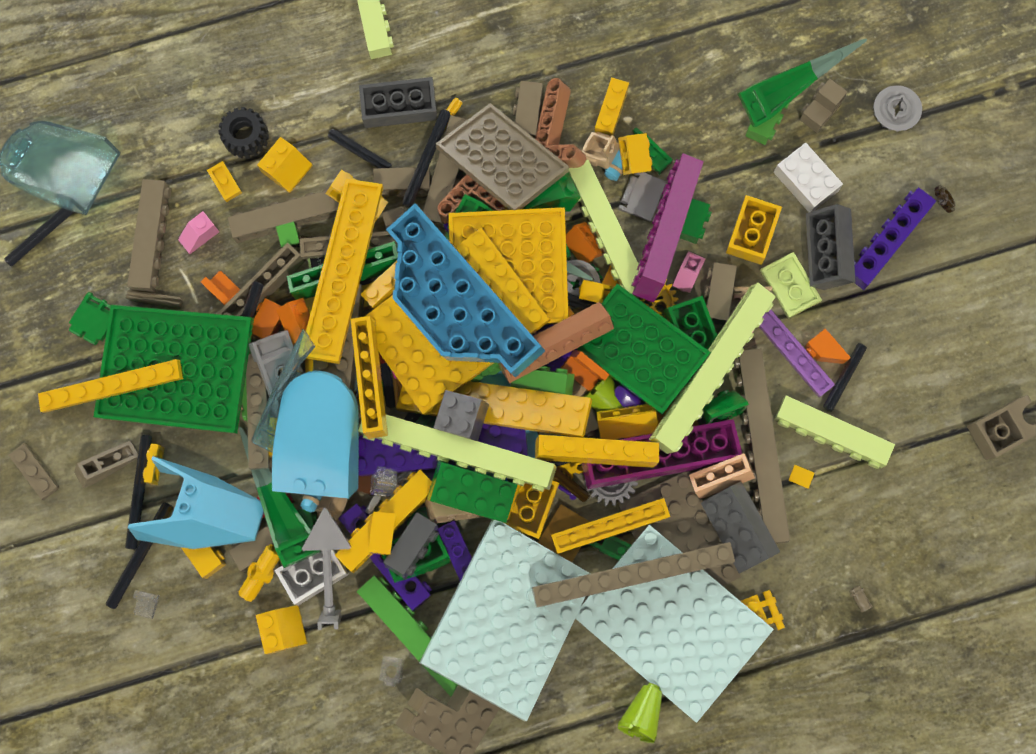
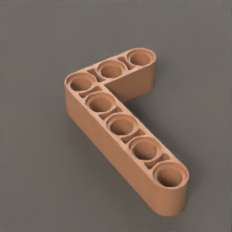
M553 78L549 81L546 88L535 140L562 160L569 168H579L586 162V154L575 145H559L570 97V88L559 78Z
M468 175L461 179L439 203L437 208L440 220L444 224L449 223V213L444 214V212L451 211L450 213H455L461 200L456 199L463 198L464 194L484 203L494 211L509 210L505 206L497 208L498 205L503 204Z

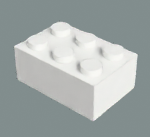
M804 143L781 161L774 171V174L808 212L815 211L839 192L843 185L807 143Z
M322 550L284 569L281 566L275 570L294 605L299 606L324 590ZM331 550L332 585L349 575L344 564L335 556L336 550Z

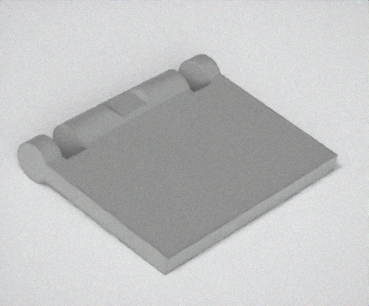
M637 173L634 175H638L639 178L630 177L621 199L622 203L628 204L627 208L619 205L618 210L651 222L667 181L647 173Z

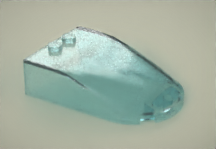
M48 121L29 123V127L23 130L19 128L5 142L0 152L1 175L11 185L46 202L87 215L121 152L104 136Z

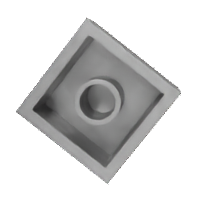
M445 390L434 429L478 441L489 404L482 399Z

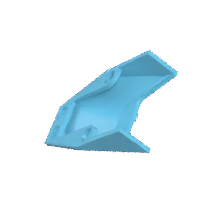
M152 457V461L160 473L179 475L184 481L170 518L128 525V529L137 540L188 549L207 548L256 540L264 514L259 499L215 476L161 458Z

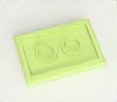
M794 252L760 269L768 286H772V293L776 296L775 298L788 319L822 301L817 290L814 287H810L809 277Z

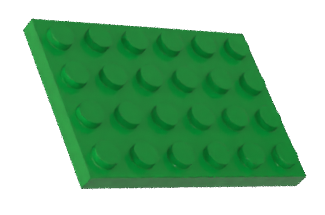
M616 284L601 303L610 315L614 329L576 349L583 352L610 374L612 378L663 415L703 365L711 352L626 289Z

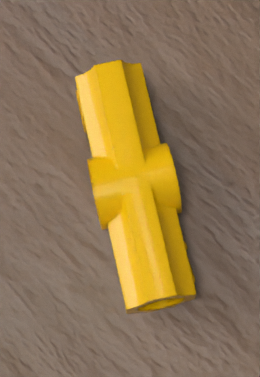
M273 544L266 546L258 561L252 562L248 568L247 578L238 591L239 596L246 601L251 602L254 600L264 583H270L273 578V569L279 561Z

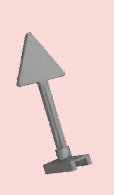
M323 508L302 547L303 551L322 550L325 605L317 622L318 630H322L324 624H334V629L339 628L342 614L341 610H335V605H333L331 550L351 548L350 543L327 508Z

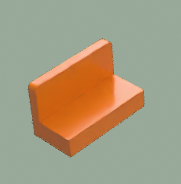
M586 222L575 225L566 234V244L578 260L590 264L595 258L605 254L602 248L599 249L596 243L597 236L590 231Z
M219 271L211 280L205 277L201 281L224 306L241 290L222 271Z
M573 350L561 366L562 369H568V373L575 374L574 380L588 391L592 390L599 379L605 381L610 375L583 352Z

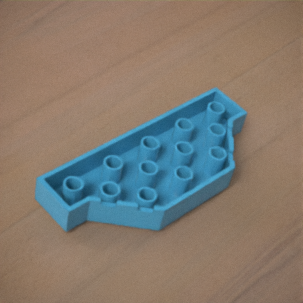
M416 203L386 229L398 243V260L395 267L393 299L442 357L448 361L502 363L516 378L546 351Z

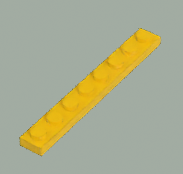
M176 359L38 393L40 412L46 413L183 379L181 362Z

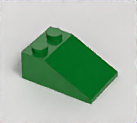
M568 172L523 207V209L565 207V212H570L581 197Z
M724 390L718 393V397L713 398L709 404H705L702 409L704 412L700 418L703 425L726 421L741 415L749 403L735 390L731 392Z
M439 534L433 543L430 542L427 546L428 551L425 557L419 559L416 563L417 568L413 575H408L406 579L433 571L450 563L449 555ZM400 537L392 540L391 550L393 549V547L395 546ZM382 555L383 558H384V561H385V559L387 558L388 555ZM389 570L394 583L405 580Z

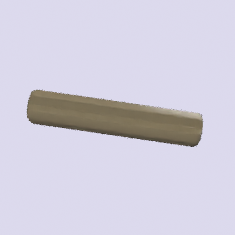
M128 290L126 294V299L129 301L180 308L182 305L180 297L136 290Z

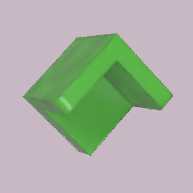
M295 222L276 226L281 248L287 243L291 246L300 243L299 231Z

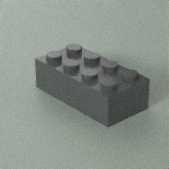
M433 77L359 85L362 121L365 128L434 121L438 118Z
M835 204L806 213L810 287L826 290L855 283L851 209Z
M742 482L724 489L701 503L723 544L731 543L735 559L733 564L739 574L780 553Z

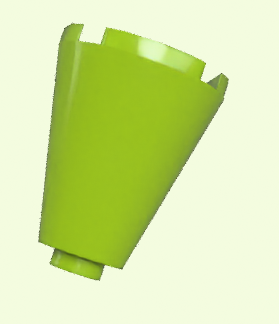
M610 375L605 381L599 379L592 390L583 396L592 399L591 408L597 412L624 408L615 396L617 385Z
M653 683L643 685L618 722V730L632 738L634 736L639 737L640 741L655 742L662 692L659 690V686Z

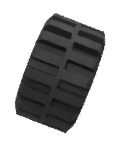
M241 107V110L234 108L232 113L230 111L227 112L228 116L222 117L223 123H219L220 130H218L220 139L226 149L233 156L237 155L238 158L242 159L243 156L246 159L250 158V155L255 157L259 151L262 153L264 150L262 147H266L268 144L266 140H269L268 128L259 113L254 112L251 108L247 110L245 107ZM243 127L253 128L249 137L245 139L235 138L239 129Z

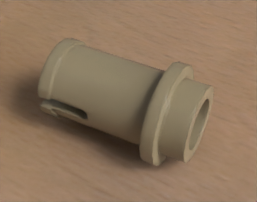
M858 585L849 590L851 593L850 597L854 598L860 611L864 612L873 606L864 593L865 589Z

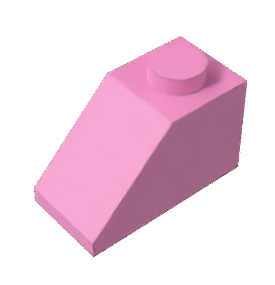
M201 212L187 223L178 240L187 252L191 254L218 234L219 230L207 215Z
M688 251L673 286L682 292L690 293L705 258Z

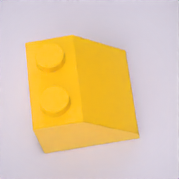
M282 137L275 142L257 164L261 173L289 193L292 192L313 166L293 145Z
M298 605L256 615L264 654H273L308 644Z

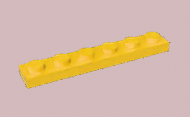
M662 498L552 534L551 536L556 552L560 554L670 518L665 499Z

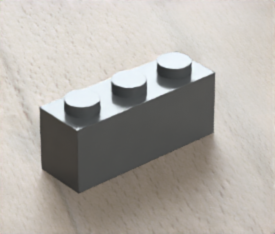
M416 513L391 550V555H388L383 562L385 567L405 580L408 575L412 576L417 568L416 563L418 560L425 557L428 551L427 546L438 537L437 524Z

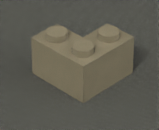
M830 78L826 83L822 82L812 98L814 101L811 104L807 103L801 110L802 116L800 121L818 133L838 110L847 91Z

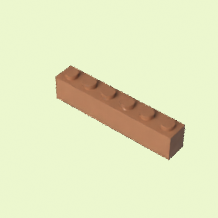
M598 302L534 335L533 337L546 351L516 378L502 363H498L500 370L508 382L511 383L614 329L611 317L602 304Z

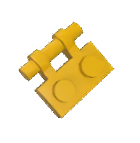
M770 590L763 592L764 601L760 602L758 595L741 600L744 605L769 626L775 623L777 630L785 628L782 621L784 618L782 613L779 614L775 604L777 602L776 598L772 596ZM765 606L769 607V610L772 615V617L768 619L766 618V615L763 610V607Z

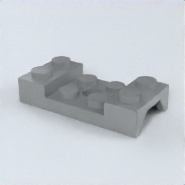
M288 330L249 343L253 360L257 362L270 398L268 400L273 414L277 417L284 390L292 380L303 374ZM280 368H284L287 372L284 379L278 376Z

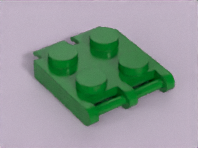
M88 292L69 321V324H71L69 331L81 338L83 337L84 340L95 346L99 340L103 342L106 337L110 313L105 307L110 309L111 305L106 300H100L93 296V293ZM92 299L100 304L98 305L90 300Z

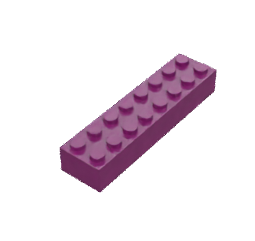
M682 153L680 159L675 160L672 170L670 169L666 179L668 182L662 191L663 197L657 206L658 212L652 221L653 227L647 236L648 242L642 251L643 257L637 266L638 273L635 275L631 285L634 287L633 295L654 302L665 285L704 161Z
M734 419L693 426L691 433L681 441L683 445L677 452L667 454L659 448V463L655 467L582 463L587 490L707 468L741 455L742 450ZM652 434L620 440L651 442L649 438Z

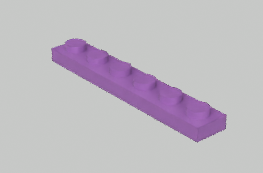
M772 310L767 313L765 312L762 317L764 320L759 328L820 398L835 384Z

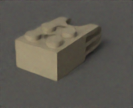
M1028 395L1019 397L967 425L985 460L996 458L1036 436V424H1028L1023 418L1024 408L1031 404V399Z

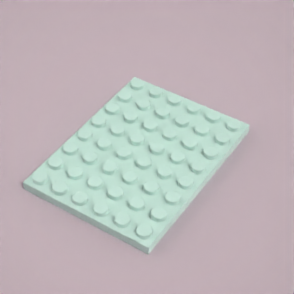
M492 519L419 663L515 717L527 721L585 598H576L536 608L532 587L591 573L505 523Z
M648 525L612 569L683 552L652 526ZM704 570L590 595L581 605L575 618L647 681L659 686L662 694L696 723L774 630Z

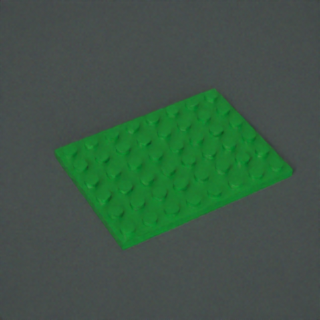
M111 305L99 378L177 359L181 362L183 379L96 400L93 417L238 434L250 350L249 343H251L254 318Z

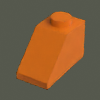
M826 328L804 346L809 355L816 361L845 364L851 358Z

